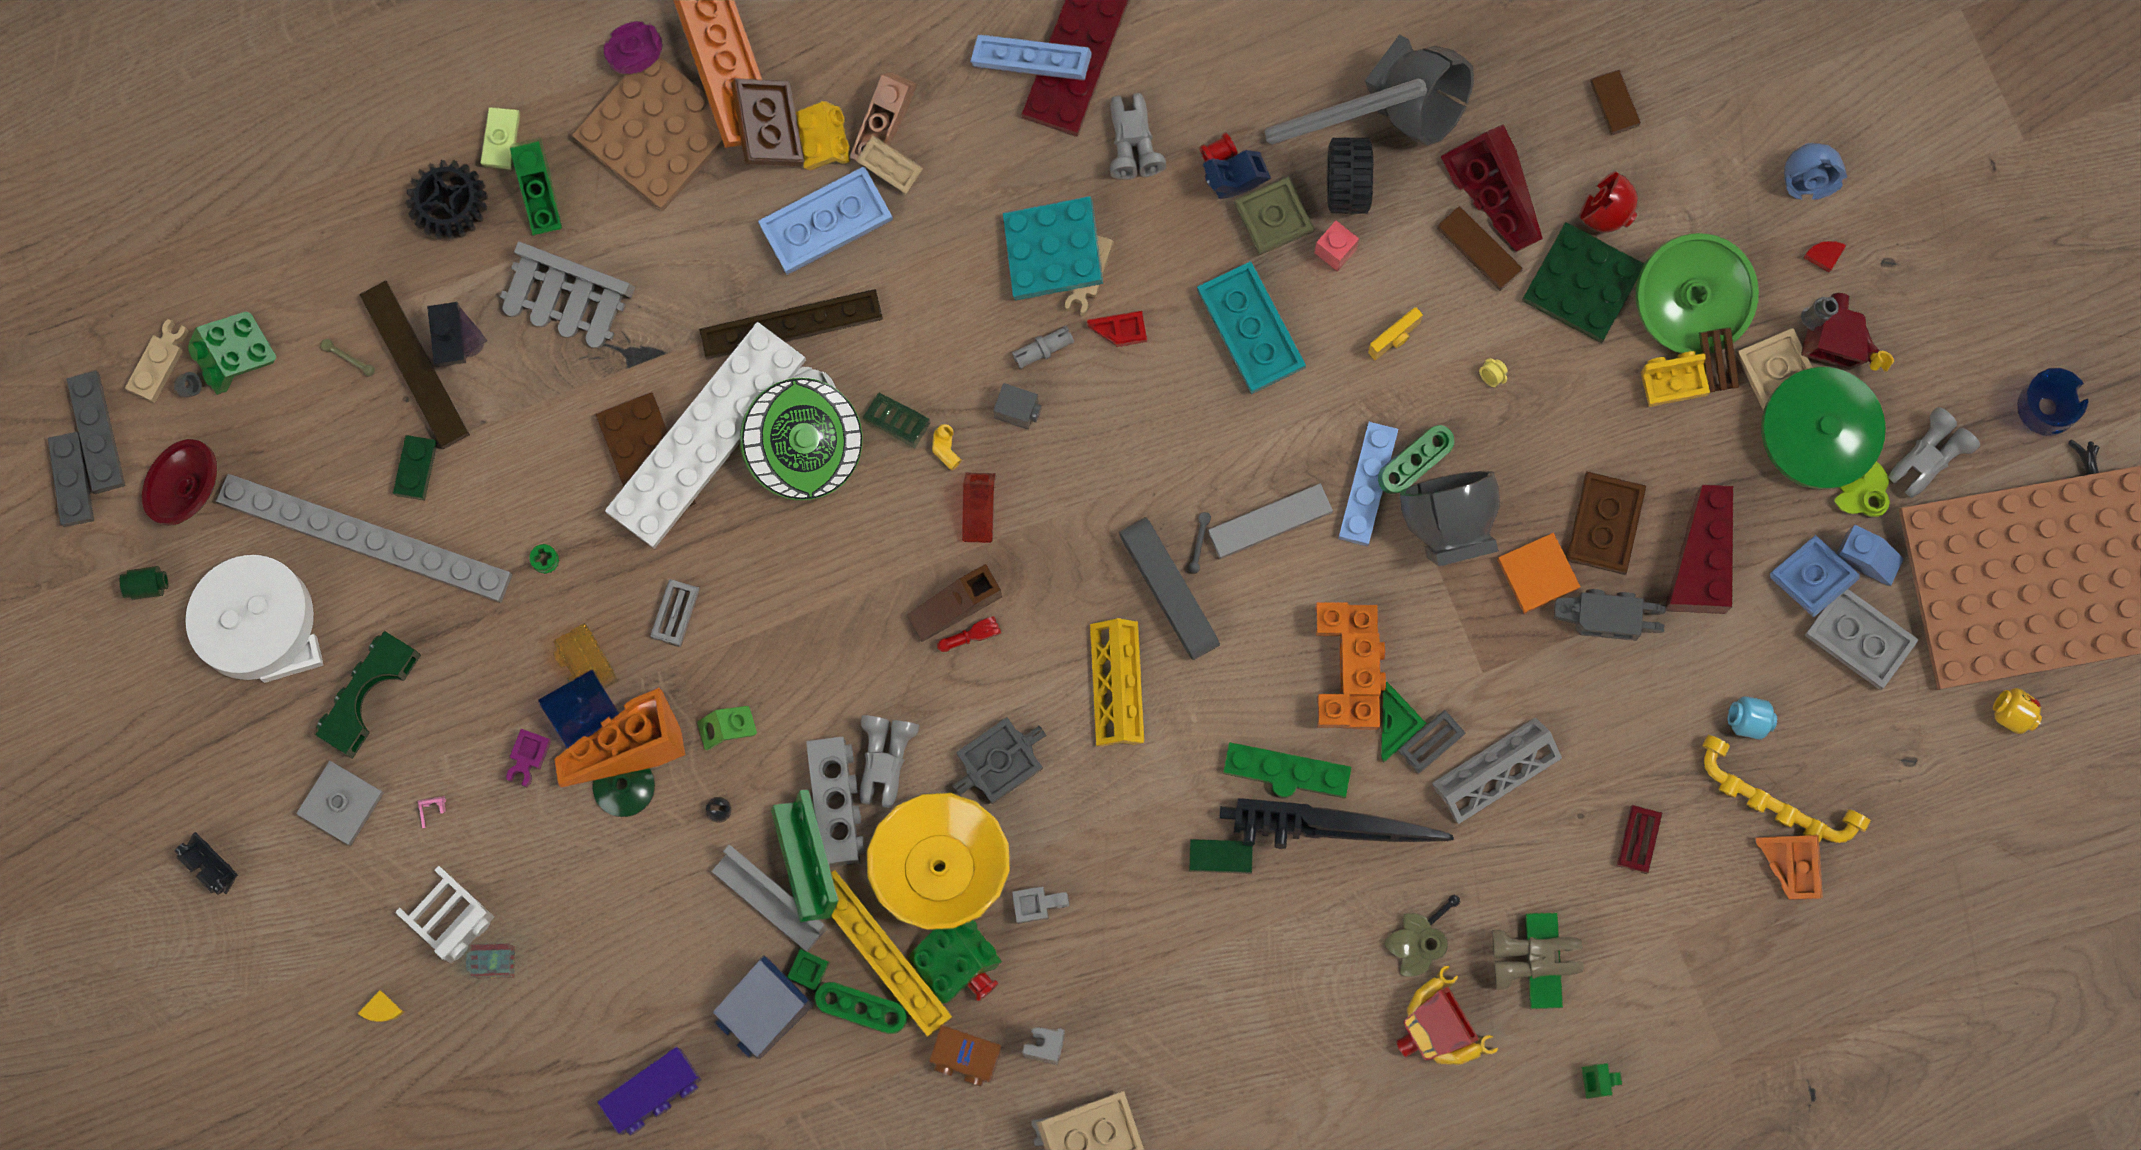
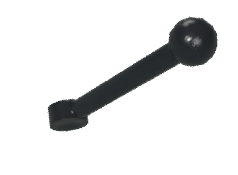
M1457 895L1449 896L1448 902L1428 919L1430 925L1435 923L1451 907H1457L1460 904V898Z

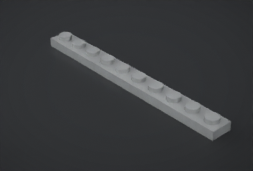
M227 474L216 500L220 505L502 603L512 574L508 571L231 474Z

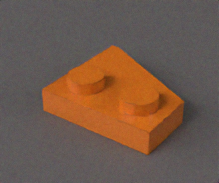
M1819 835L1756 838L1758 847H1761L1770 863V868L1775 876L1779 878L1789 900L1823 898Z

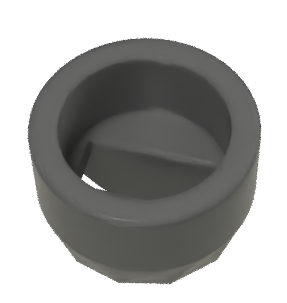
M193 372L181 374L174 381V389L177 390L180 397L188 398L200 393L202 388L199 377Z

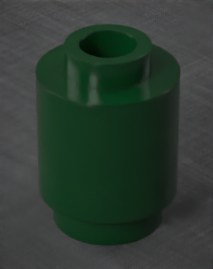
M159 566L128 570L126 574H121L119 578L122 596L132 600L163 596L164 589H168L169 586L167 573L161 571Z

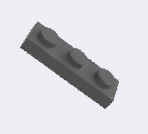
M79 432L48 438L60 524L63 527L93 522L94 515L87 468Z

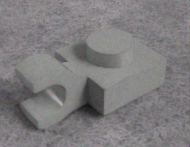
M1044 887L1012 892L1018 924L1049 919L1047 909L1070 907L1066 892L1045 896Z

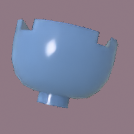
M1807 143L1801 146L1788 157L1784 168L1786 189L1789 195L1796 199H1802L1803 194H1813L1812 200L1830 196L1840 190L1843 186L1842 180L1844 178L1847 179L1845 165L1840 154L1834 148L1825 144Z

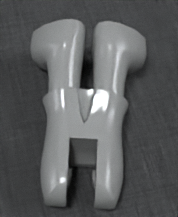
M1141 93L1132 95L1133 110L1124 111L1121 96H1114L1111 99V116L1115 129L1114 144L1117 146L1118 156L1110 164V174L1117 179L1127 180L1137 176V167L1132 153L1133 146L1138 148L1139 170L1142 177L1153 176L1162 172L1167 167L1165 157L1153 150L1151 143L1153 136L1148 126L1147 107Z
M1936 407L1930 415V428L1921 440H1917L1914 448L1894 466L1888 478L1895 484L1913 467L1921 475L1914 479L1904 492L1910 498H1913L1921 493L1941 470L1948 468V463L1959 454H1972L1981 444L1970 431L1965 428H1959L1940 451L1935 448L1957 426V421L1948 411L1941 407Z
M862 715L861 727L869 735L868 753H865L866 764L860 786L861 803L871 804L875 782L885 783L882 807L892 808L898 793L899 775L902 764L905 761L903 755L906 745L910 739L917 736L920 725L892 720L891 742L888 754L883 753L890 721L880 717Z

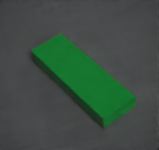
M1558 913L1525 914L1526 940H1530V937L1536 939L1559 937ZM1544 975L1535 979L1532 976L1528 977L1530 1009L1563 1008L1561 976Z

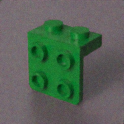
M242 312L196 327L188 344L191 358L197 361L203 371L205 382L213 388L216 395L228 391L234 376L273 364L276 359L273 349L249 312Z
M974 920L956 928L934 929L909 955V959L943 1004L950 1002L978 974L994 970L1002 963L996 954L994 946L984 938Z

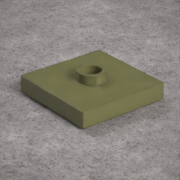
M1289 177L1234 200V205L1259 256L1314 232V227Z

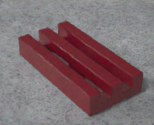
M1635 805L1630 806L1617 867L1629 868V870L1640 871L1644 874L1649 873L1663 813ZM1638 813L1641 814L1631 861H1627L1628 848ZM1649 816L1653 817V822L1642 865L1637 862Z

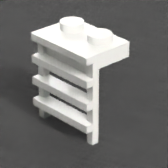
M438 866L434 871L443 878L442 881L410 915H407L401 908L395 913L435 949L434 952L438 956L452 964L466 952L468 945L489 927L490 922L495 916ZM451 885L456 890L454 895L421 928L416 923L417 919ZM464 897L470 904L437 940H434L429 933Z

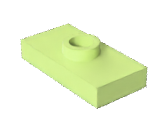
M489 107L481 158L482 167L512 170L513 159L510 146L516 143L520 119L519 110Z

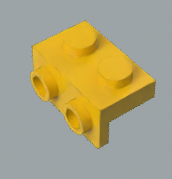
M822 101L795 112L805 169L814 170L834 161L842 164L850 162L848 154L849 144L843 125L844 115L839 106Z
M1689 351L1679 354L1676 359L1666 360L1665 357H1658L1649 360L1648 364L1641 371L1648 406L1652 407L1708 396L1710 390L1703 365L1706 360L1705 354L1696 355L1695 351Z

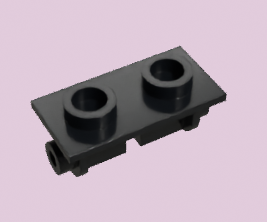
M196 832L191 836L187 846L182 843L175 849L176 858L191 872L198 868L202 870L196 877L210 893L215 892L217 895H220L223 892L225 894L229 892L238 874Z

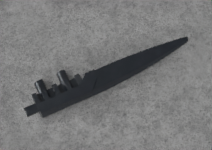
M1238 798L1236 808L1220 806L1219 819L1235 820L1234 833H1240V830H1244L1243 844L1245 846L1255 845L1256 831L1262 832V836H1268V833H1275L1274 847L1277 849H1285L1287 847V834L1293 835V839H1299L1302 833L1307 838L1318 839L1325 837L1388 842L1454 840L1453 835L1450 833L1404 821L1351 811L1311 807L1309 804Z

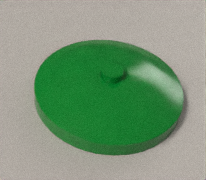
M1809 368L1790 376L1770 395L1762 415V441L1771 462L1789 480L1811 489H1836L1858 480L1876 463L1885 441V418L1879 400L1862 380L1849 372L1837 368Z

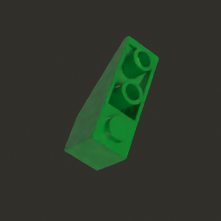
M542 138L512 144L510 152L532 234L537 235L562 229Z

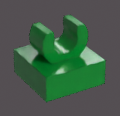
M1608 1063L1582 1067L1586 1099L1612 1096L1611 1087L1622 1085L1621 1072L1609 1073Z

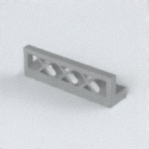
M1534 718L1437 779L1432 785L1436 793L1446 802L1454 820L1460 824L1562 759V756L1550 730L1537 718ZM1547 745L1551 753L1540 760L1535 759L1537 751ZM1517 763H1523L1520 773L1515 776H1509L1512 766ZM1492 779L1498 780L1495 789L1488 793L1483 792L1487 782ZM1465 796H1471L1469 805L1459 811L1455 803Z
M729 844L723 851L726 855L712 872L808 952L828 928L820 920L800 922L794 898Z

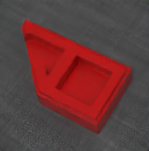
M1142 311L1087 320L1088 328L1116 347L1147 342Z

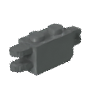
M1588 589L1586 593H1581L1579 597L1557 598L1554 605V619L1576 624L1575 629L1582 636L1637 641L1641 636V632H1664V624L1642 621L1643 613L1653 615L1664 614L1666 606L1646 603L1642 598H1635L1636 595L1634 593L1619 592L1617 596L1605 595L1603 590Z

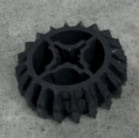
M442 159L438 168L433 163H429L430 171L427 173L419 169L418 173L421 179L411 178V183L415 188L407 189V195L411 199L406 201V206L411 209L408 214L412 220H416V227L418 229L424 228V233L427 236H431L435 232L436 238L440 240L445 233L449 240L454 239L455 232H458L461 237H465L464 229L466 227L475 231L476 227L473 221H483V217L479 212L487 211V205L483 201L488 199V194L486 191H483L485 184L483 180H478V173L476 171L470 172L469 166L465 163L459 168V164L455 160L448 167L445 160ZM444 181H458L464 185L448 186ZM435 186L433 195L426 198L429 191ZM443 191L449 197L451 209L445 203ZM467 198H469L467 206L459 214V208L462 204L467 202ZM447 214L450 219H436L429 215Z

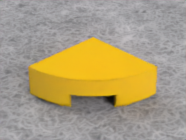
M379 990L358 1014L370 1021L386 1022L398 1018L404 1011L383 991Z

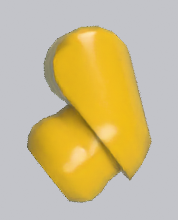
M942 424L933 433L932 452L953 471L961 463L962 459L951 450L954 433L952 427Z

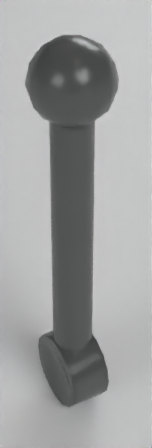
M1202 512L1199 515L1200 528L1192 562L1188 565V570L1193 574L1198 573L1200 570L1198 562L1206 525L1211 521V516L1207 512Z

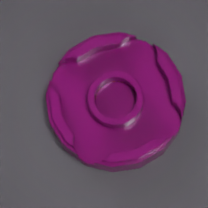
M642 21L625 23L610 34L612 38L608 43L607 41L605 42L604 57L610 67L618 73L634 74L642 72L652 66L659 58L663 49L662 38L651 24L649 26Z

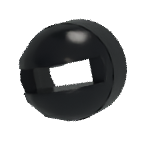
M714 797L706 805L707 816L716 823L726 821L731 815V805L723 797ZM725 806L726 809L724 812L718 810H710V807Z

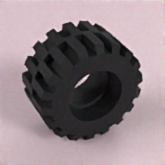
M1332 137L1328 147L1327 160L1328 208L1331 214H1368L1372 205L1373 195L1372 143L1369 138Z

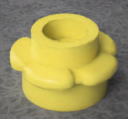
M1486 359L1479 370L1483 381L1491 387H1496L1500 383H1506V374L1508 372L1506 365L1498 359Z

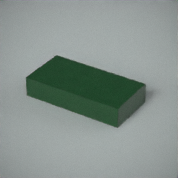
M1190 839L1189 872L1252 874L1253 846H1245L1243 841Z

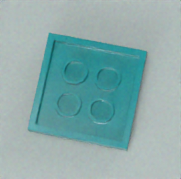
M1091 196L1003 213L1012 292L1015 300L1104 284Z

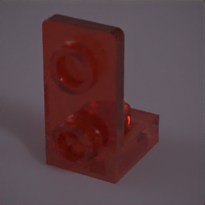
M965 472L962 540L964 542L991 543L993 541L996 473Z

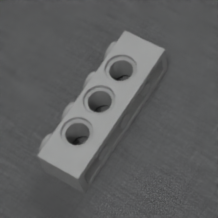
M843 736L806 741L814 811L829 867L861 863L860 855H865L863 836H857L856 824H861L859 805H853L852 794L858 793L856 776L855 774L850 775L849 763L854 762L852 744L846 745ZM831 764H837L841 767L840 775L834 779L825 776V769ZM839 794L844 796L845 803L840 809H831L828 806L829 799L833 795ZM838 825L848 827V835L843 840L832 838V831Z

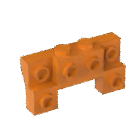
M1317 602L1315 605V612H1317L1316 636H1340V694H1318L1317 728L1378 730L1380 728L1379 696L1381 691L1386 689L1385 672H1380V660H1385V642H1380L1377 605H1348V602Z

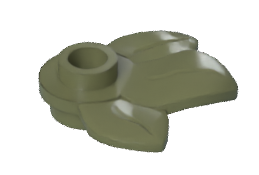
M1415 913L1404 914V930L1392 933L1384 944L1391 953L1403 958L1401 975L1411 977L1425 973L1429 969L1432 960H1437L1444 956L1448 949V940L1443 932L1433 929L1424 916ZM1430 938L1437 941V948L1433 951L1429 950L1426 946V942Z

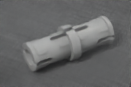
M1065 325L1063 328L1043 338L1040 335L1035 338V342L1013 351L1012 355L1015 362H1018L1017 366L1021 370L1023 367L1043 357L1046 360L1051 357V353L1069 344H1073L1074 339L1071 333H1068V327Z

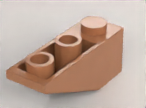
M892 72L881 75L850 158L857 160L872 135L890 146L908 110L917 87L916 83Z

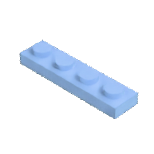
M978 35L971 63L974 67L1085 80L1092 52L1087 47Z
M1373 422L1368 423L1338 539L1368 547L1383 491L1378 483V474L1381 468L1391 460L1398 429Z

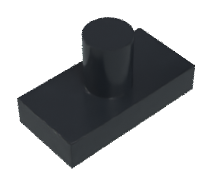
M451 302L427 306L434 365L442 367L466 363L459 303Z

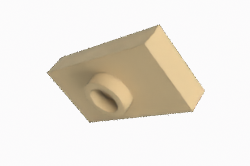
M872 135L856 160L905 194H907L923 170L921 166L874 135Z

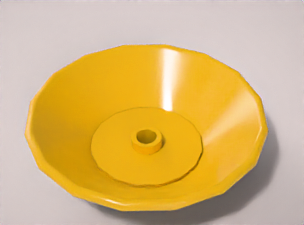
M952 793L922 794L897 805L877 825L867 849V877L879 903L898 920L926 930L956 928L980 917L1000 897L1010 872L1009 843L998 820L976 801ZM938 864H943L945 869L937 872L934 870V867Z

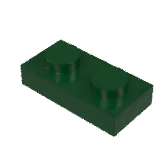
M405 435L393 489L395 496L425 501L438 444L436 440Z

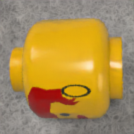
M2018 688L2011 689L2010 691L2004 690L1993 704L1995 720L2016 734L2035 730L2042 720L2040 702Z

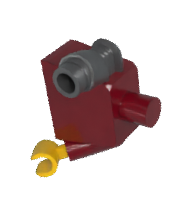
M1834 293L1831 297H1821L1814 302L1811 308L1808 307L1802 311V322L1808 328L1801 352L1802 356L1849 370L1869 361L1871 370L1877 371L1881 367L1887 372L1893 364V356L1886 351H1880L1874 345L1866 326L1864 314L1848 309L1850 298L1848 294Z

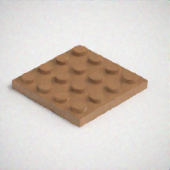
M660 56L652 66L642 72L627 74L572 134L573 139L662 212L723 145L706 93Z

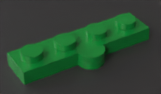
M1229 742L1223 774L1272 784L1273 793L1282 799L1291 797L1295 793L1296 788L1345 799L1352 767Z

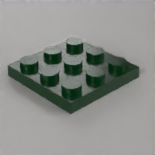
M1565 222L1522 301L1592 339L1603 343L1634 287L1644 263Z

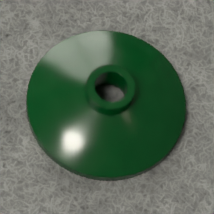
M650 768L593 780V794L596 802L605 812L617 817H630L643 811L651 802L655 791V780ZM621 779H625L628 782L627 787L623 790L617 788V782Z

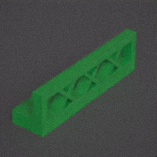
M800 790L795 802L773 805L771 813L800 922L831 918L839 901L809 790Z

